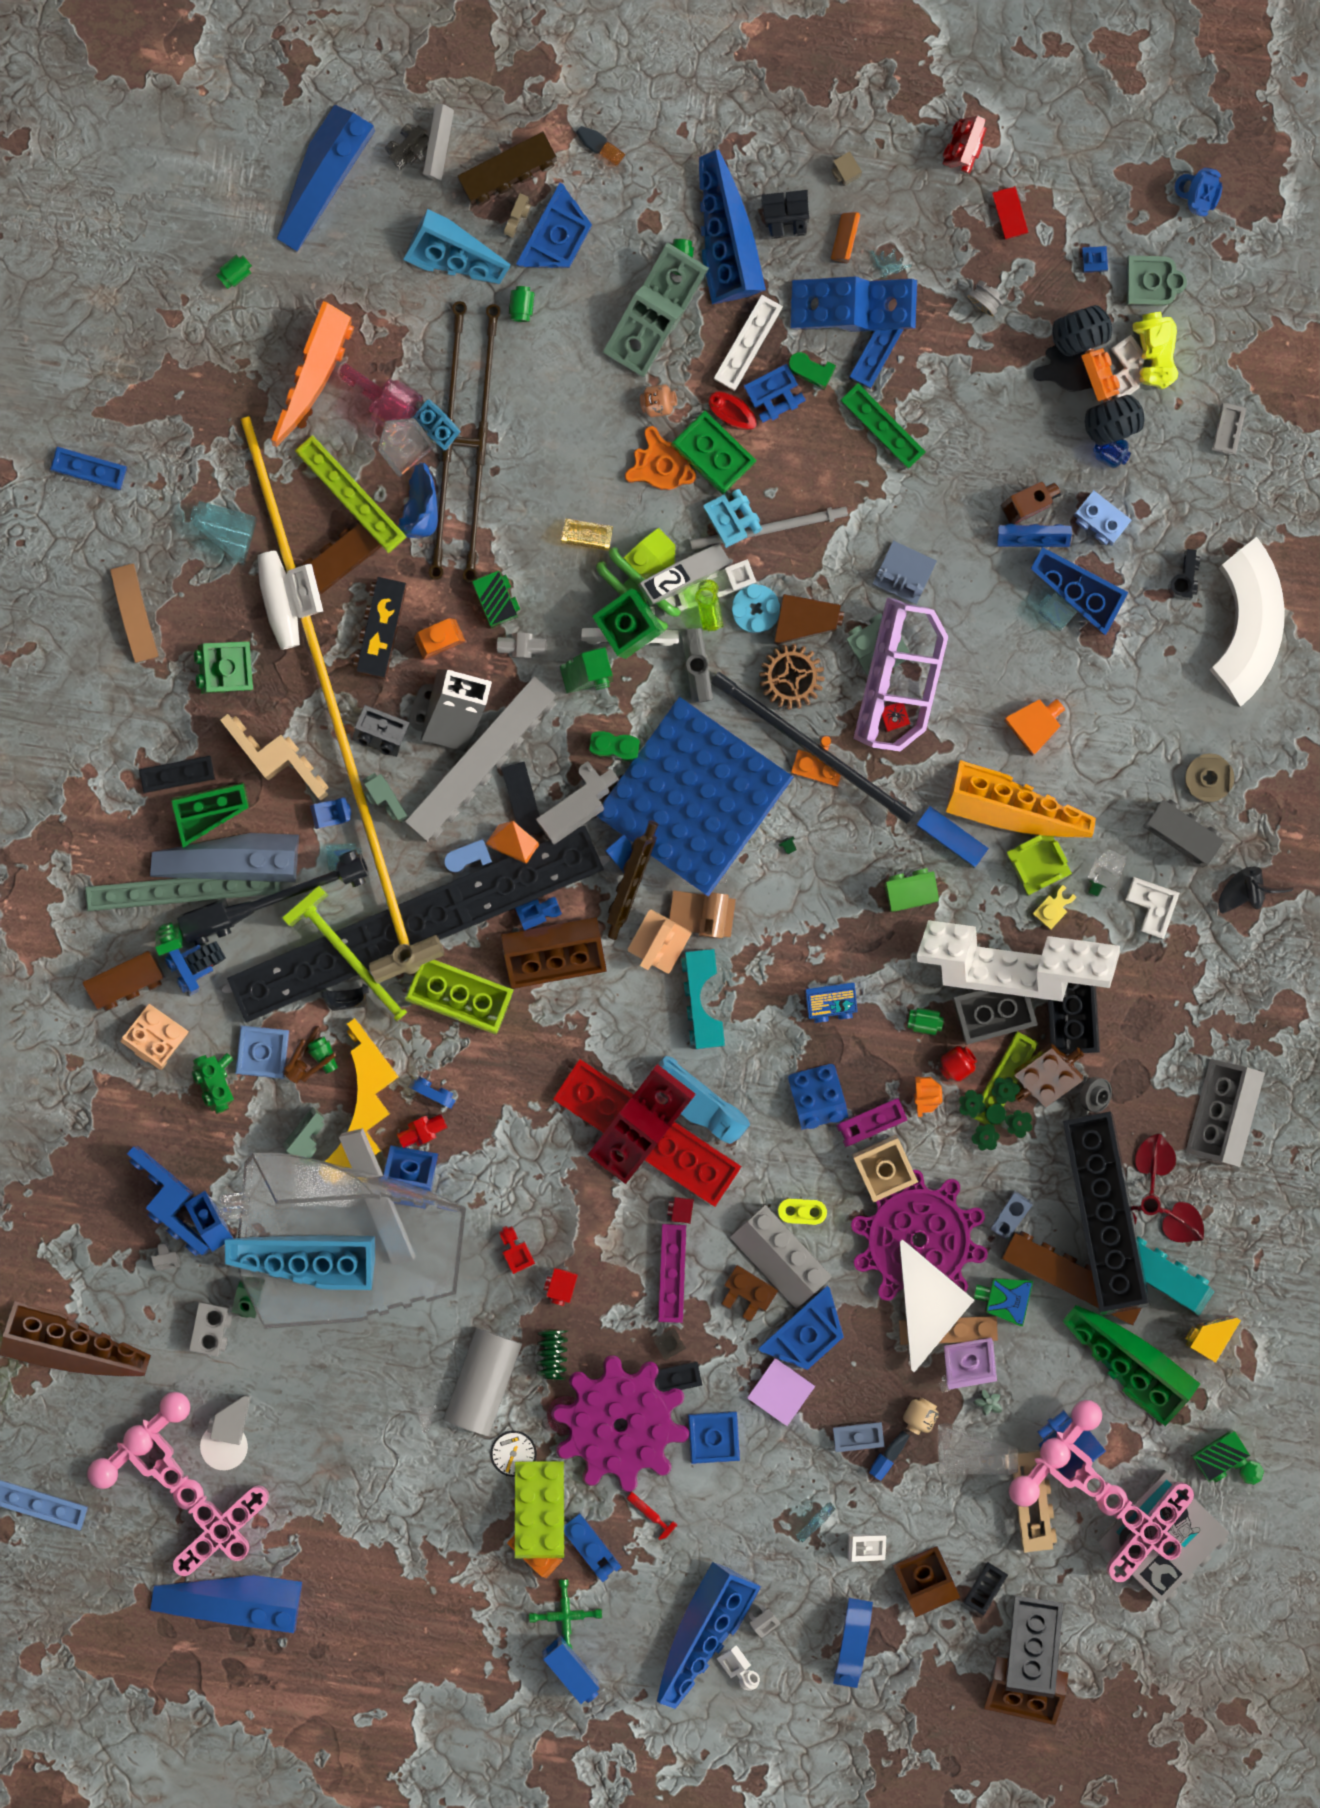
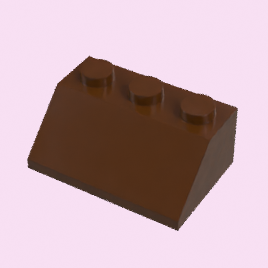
M146 951L82 983L98 1010L104 1008L105 1012L116 1008L118 1006L117 1002L124 998L130 1001L140 996L139 991L147 987L150 991L161 986V980L166 979L154 952Z
M997 1656L990 1678L984 1709L1056 1725L1066 1696L1069 1673L1057 1670L1054 1698L1006 1691L1008 1658Z

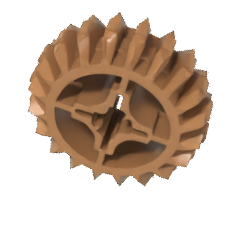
M792 644V651L789 652L787 646L783 645L782 654L775 648L773 650L775 658L769 654L766 656V659L771 662L770 665L767 663L761 664V667L766 669L767 672L759 673V677L767 679L760 682V686L768 685L769 687L763 694L766 696L772 692L773 696L769 701L773 703L776 698L780 699L778 703L780 708L783 706L784 701L788 702V710H791L792 702H796L797 709H801V700L807 706L810 705L808 696L810 695L813 699H817L818 696L813 690L822 691L823 687L816 683L824 682L825 680L824 677L817 676V673L824 671L823 667H815V665L820 663V659L817 658L811 661L814 655L813 651H810L807 656L804 655L805 646L801 647L800 652H796V644ZM791 657L804 661L810 669H796ZM784 659L785 672L772 678L774 666ZM789 666L791 671H794V674L797 673L799 675L795 679V689L793 683L784 679L788 676ZM812 676L810 687L800 695L799 681ZM774 685H788L793 696L783 695Z

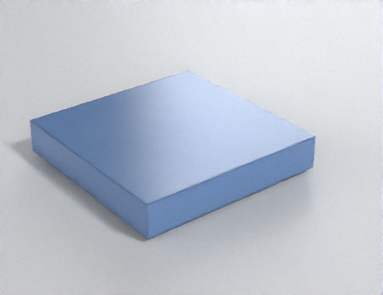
M240 1025L235 1074L284 1079L285 1075L282 1071L286 1066L289 1030Z

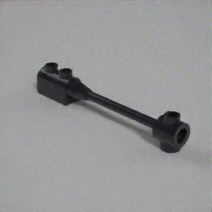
M356 849L338 856L339 861L335 871L253 902L248 901L229 906L226 898L183 913L177 920L188 943L194 942L195 946L209 942L208 936L217 934L218 938L231 934L230 928L253 914L256 910L310 891L318 886H323L336 880H341L345 884L351 883L352 887L366 883L365 877L369 876L366 861L361 853H357Z

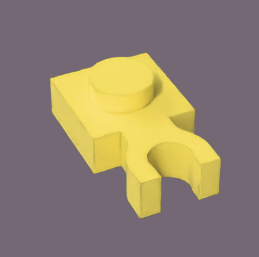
M1064 885L1058 889L1055 899L1048 896L1033 913L1050 930L1067 913L1063 908L1064 905L1073 902L1076 898L1074 894L1069 899L1062 897V892L1066 889Z

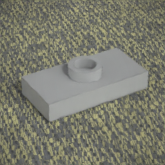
M1222 403L1211 451L1236 455L1246 413L1245 407Z

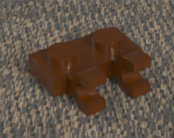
M736 1265L724 1285L730 1290L721 1304L730 1309L738 1295L751 1302L742 1315V1318L751 1322L759 1308L763 1311L767 1310L778 1290L739 1265Z

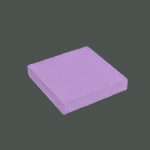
M992 1338L944 1346L947 1385L949 1389L997 1381Z
M775 1358L747 1398L788 1426L815 1386Z

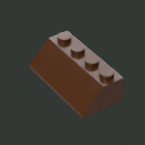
M597 917L501 935L511 989L607 972Z

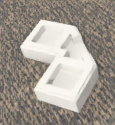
M1132 335L1111 348V351L1124 368L1116 374L1120 384L1118 389L1120 394L1114 395L1115 398L1131 395L1140 388L1139 372L1144 364V359L1141 357L1143 350Z

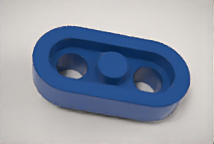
M420 1076L417 1080L412 1078L408 1086L409 1088L452 1109L456 1101L452 1098V1092L442 1087L437 1091L430 1087L432 1082Z

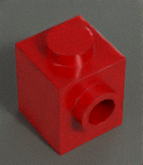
M554 1268L552 1277L547 1276L543 1289L548 1291L547 1297L551 1298V1303L564 1306L565 1302L570 1303L578 1274Z

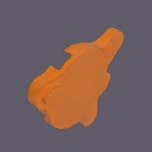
M654 426L647 427L644 435L648 448L646 450L639 448L635 450V465L626 471V481L629 483L646 482L660 490H671L681 485L692 484L696 479V473L691 468L690 463L671 446L672 442H668L660 436Z

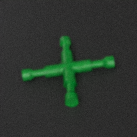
M559 1579V1586L561 1588L560 1611L547 1612V1614L529 1613V1622L536 1623L539 1620H547L548 1622L561 1621L562 1635H564V1640L572 1649L570 1643V1634H572L571 1620H584V1618L588 1617L602 1619V1609L585 1612L584 1610L570 1611V1599L567 1596L568 1579Z

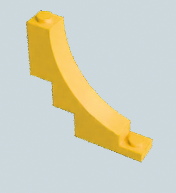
M354 1018L347 1023L350 1028L347 1030V1033L355 1043L359 1040L361 1044L351 1051L356 1068L358 1092L355 1113L347 1132L363 1128L374 1155H377L381 1150L367 1131L389 1116L390 1113L376 1094L398 1079L399 1076L357 1019ZM342 1143L319 1166L321 1172L318 1174L326 1185L331 1183L332 1186H335L354 1172Z

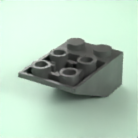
M437 669L420 740L466 752L486 707L492 682L451 670Z

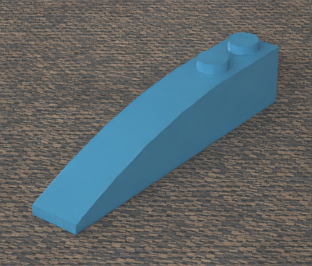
M307 1235L225 1239V1264L254 1272L259 1271L277 1278L282 1277L300 1284L305 1283L319 1289L372 1290L375 1266V1236Z

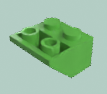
M928 868L913 871V876L905 878L904 873L890 876L888 878L889 881L884 884L890 912L938 902L939 897L934 871L928 872Z

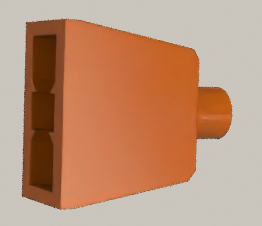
M451 618L417 632L414 637L423 660L466 642L457 620Z
M1039 699L1009 715L1004 721L1033 756L1061 726L1055 718L1064 712L1065 708L1058 699H1055L1048 706H1045Z

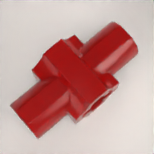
M442 1114L430 1119L424 1116L409 1123V1129L398 1133L397 1136L403 1148L414 1143L420 1146L437 1138L436 1133L448 1127Z

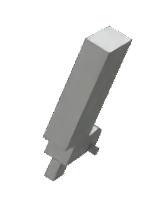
M587 761L579 768L581 779L586 785L536 819L553 845L604 810L599 799L608 794V787L619 780L612 769L599 776Z

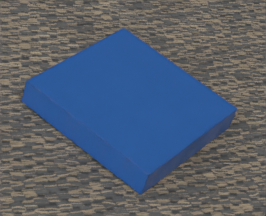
M737 1411L688 1414L691 1464L740 1461Z

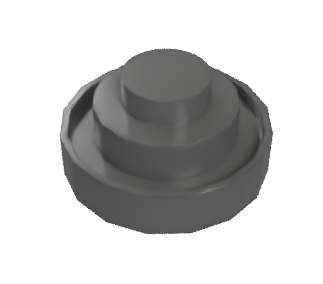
M1097 1076L1088 1079L1080 1093L1082 1107L1093 1113L1102 1112L1108 1106L1112 1096L1110 1083L1106 1079Z

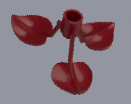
M1154 1134L1140 1145L1136 1153L1135 1162L1138 1171L1143 1174L1151 1173L1150 1192L1143 1196L1141 1205L1131 1206L1132 1212L1134 1210H1142L1147 1215H1155L1158 1212L1167 1213L1168 1215L1164 1218L1162 1227L1164 1234L1170 1240L1180 1243L1202 1241L1204 1239V1223L1199 1211L1192 1204L1180 1201L1170 1211L1169 1209L1161 1208L1160 1198L1154 1194L1155 1174L1160 1176L1167 1175L1176 1165V1153L1173 1147L1162 1134ZM1133 1212L1134 1222H1135V1225H1136V1223H1137V1217H1136L1135 1213Z

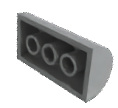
M476 1327L444 1420L461 1428L489 1436L522 1343Z

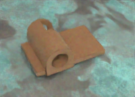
M673 891L669 919L693 933H699V936L723 939V937L731 938L736 899L729 898V895L713 892L708 897L703 894Z

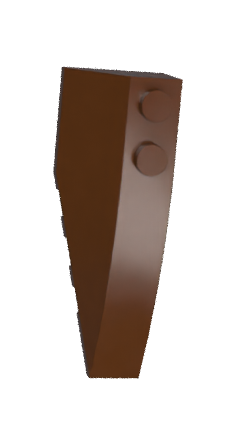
M14 1301L2 1337L1 1356L76 1373L105 1376H145L151 1357L150 1354L124 1342L119 1344L113 1341L110 1335L103 1332L98 1334L90 1330L89 1325L82 1322L77 1324L69 1320L68 1315L61 1312Z

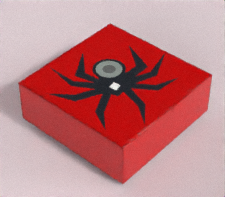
M898 702L884 707L881 715L887 732L911 724L904 703Z

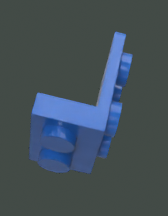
M827 1064L788 1076L801 1130L807 1128L814 1129L819 1125L830 1122L836 1123L849 1118L835 1065Z

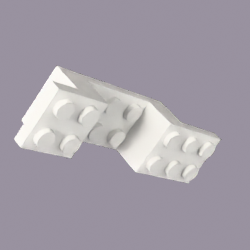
M928 920L917 954V962L941 965L943 985L1063 1002L1068 983L1110 988L1120 954V946L1047 936L1042 955L977 947L975 926Z

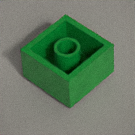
M632 588L592 616L616 655L627 659L665 632L641 593Z

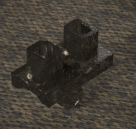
M407 123L400 132L405 140L400 145L394 140L390 141L385 147L389 158L400 171L407 163L412 165L417 159L421 163L425 161L422 153L427 149L425 144L429 141V137L419 125L414 127Z

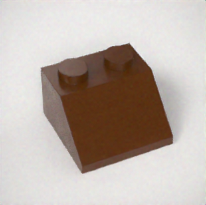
M938 1546L893 1565L915 1617L960 1598Z

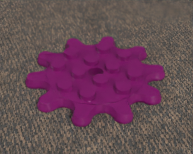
M913 1170L918 1183L906 1187L900 1193H893L875 1201L877 1203V1212L874 1216H857L852 1220V1230L857 1234L865 1236L869 1242L867 1250L857 1255L854 1259V1266L861 1272L870 1269H876L881 1272L883 1281L878 1289V1294L883 1300H892L897 1292L904 1289L900 1250L901 1240H904L964 1292L968 1289V1283L961 1274L964 1264L968 1262L982 1263L987 1259V1249L973 1243L970 1238L971 1230L983 1223L985 1214L980 1208L975 1207L969 1210H962L957 1206L956 1197L960 1192V1184L957 1180L948 1179L938 1190H930L925 1186L923 1174L919 1170ZM918 1232L926 1236V1243L920 1247L915 1246L912 1242V1237Z
M609 1355L603 1361L604 1372L600 1378L590 1379L583 1372L579 1371L571 1374L569 1383L577 1394L575 1402L571 1405L558 1404L551 1411L553 1420L566 1424L570 1429L569 1437L558 1444L556 1452L561 1459L580 1456L585 1460L586 1469L583 1472L582 1478L586 1485L595 1486L603 1475L612 1473L618 1477L620 1488L623 1491L632 1492L638 1484L637 1474L644 1468H650L660 1476L669 1474L672 1466L664 1455L665 1447L672 1442L684 1443L688 1440V1428L674 1423L671 1419L672 1410L683 1403L684 1393L676 1388L666 1392L659 1391L656 1388L655 1378L659 1371L654 1362H645L637 1373L628 1374L623 1371L619 1357ZM619 1418L625 1419L628 1423L627 1428L621 1431H617L613 1425L615 1420Z

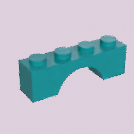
M715 949L685 952L686 957L681 958L682 971L688 973V982H684L685 997L690 996L691 1006H686L688 1021L693 1020L694 1030H689L690 1044L696 1045V1049L725 1046L723 1022L710 1017L703 1009L700 1000L703 985L709 978L717 974Z

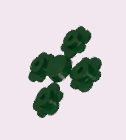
M1007 1077L1005 1080L1003 1078L995 1079V1087L991 1090V1093L996 1096L998 1103H992L987 1108L983 1103V1095L976 1094L974 1090L966 1091L965 1096L959 1098V1103L961 1104L959 1112L962 1115H969L971 1118H975L978 1113L980 1114L985 1111V1118L990 1123L984 1127L977 1126L976 1133L971 1138L972 1142L978 1145V1149L981 1151L986 1150V1148L988 1150L996 1149L997 1140L1000 1138L998 1132H995L994 1125H999L1004 1120L1008 1125V1133L1015 1134L1018 1138L1025 1137L1026 1131L1032 1130V1125L1030 1124L1032 1116L1030 1113H1022L1020 1110H1016L1013 1115L1007 1116L1006 1109L1001 1105L1007 1101L1014 1102L1015 1095L1020 1091V1087L1018 1084L1013 1083L1011 1077ZM1018 1121L1021 1122V1126L1017 1125Z

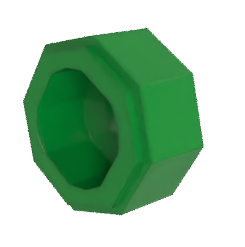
M1251 1460L1243 1465L1239 1471L1243 1482L1252 1485L1262 1481L1264 1474L1260 1463Z

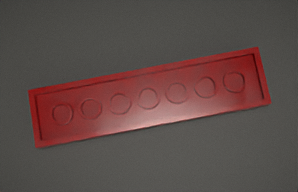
M579 1059L553 1100L604 1133L634 1094ZM676 1122L672 1124L645 1159L646 1162L714 1207H716L742 1168V1166Z

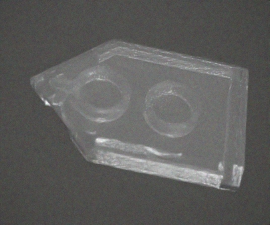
M415 418L389 420L385 422L377 450L396 475L400 477L435 447V444Z

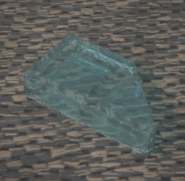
M831 1502L827 1503L797 1533L796 1537L803 1543L829 1518L836 1507Z

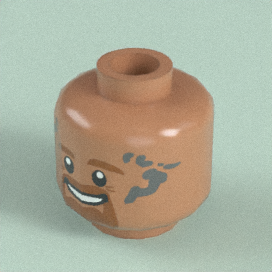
M666 384L646 387L644 393L640 395L643 413L646 412L649 417L670 415L673 411V406H677L675 391L671 392Z

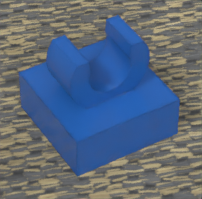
M1107 246L1082 248L1083 273L1108 271Z

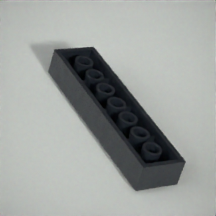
M1109 1111L1063 1121L1099 1311L1102 1315H1108L1151 1306L1114 1115Z

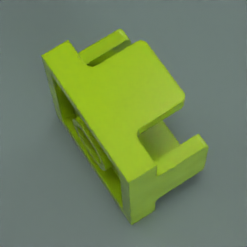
M1039 835L1006 852L1028 896L1072 874L1067 865L1068 861L1058 841H1055L1053 836Z

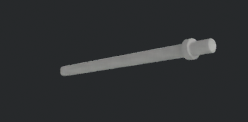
M830 507L827 508V511L760 525L762 530L757 534L753 533L751 527L745 528L747 538L827 520L834 522L836 518L848 516L847 507L836 509ZM719 535L690 540L692 550L723 543Z

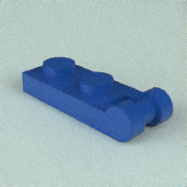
M581 1513L564 1525V1534L602 1582L606 1581L608 1575L614 1570L617 1572L622 1568ZM605 1557L609 1563L601 1568L597 1562Z

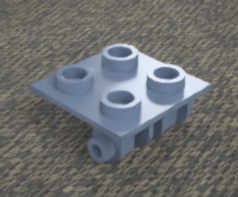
M893 540L873 585L917 605L937 561Z

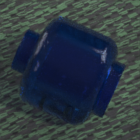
M1124 439L1106 445H1097L1095 443L1093 448L1095 458L1113 469L1120 466V464L1125 465L1131 455V452L1128 451L1129 443Z

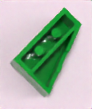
M606 647L581 653L573 658V662L570 660L566 664L560 665L567 694L595 687L596 690L609 688V683L613 682V674Z
M244 782L172 799L183 848L249 808L250 804Z

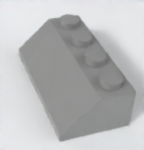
M1210 1059L1185 1153L1240 1167L1263 1083L1264 1072Z
M766 1204L730 1237L795 1309L832 1277Z

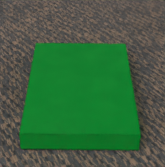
M706 411L699 415L671 444L722 495L757 461Z

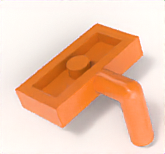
M824 736L820 742V746L827 751L831 743L830 737ZM802 750L797 751L791 771L792 774L838 787L840 774L811 753Z

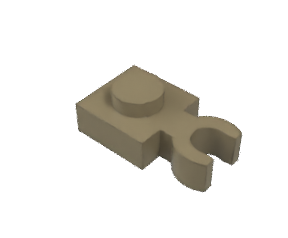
M519 194L510 219L504 229L505 235L513 238L522 217L527 218L531 209V205L528 204V196Z

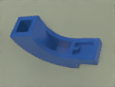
M854 1598L848 1599L833 1684L858 1687L866 1653L873 1602Z

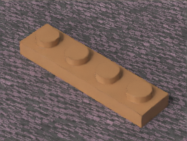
M997 1316L960 1317L939 1343L969 1342L986 1338L998 1341ZM899 1320L900 1345H909L907 1320Z

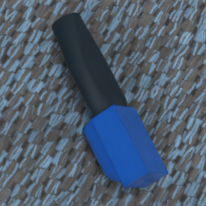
M902 1431L889 1445L884 1455L881 1453L878 1455L869 1473L882 1481L894 1464L893 1461L903 1450L910 1435Z

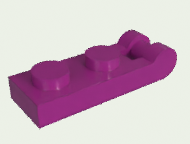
M897 1098L836 1125L838 1132L841 1131L844 1137L843 1144L846 1148L908 1121ZM857 1125L860 1133L853 1136L850 1127Z

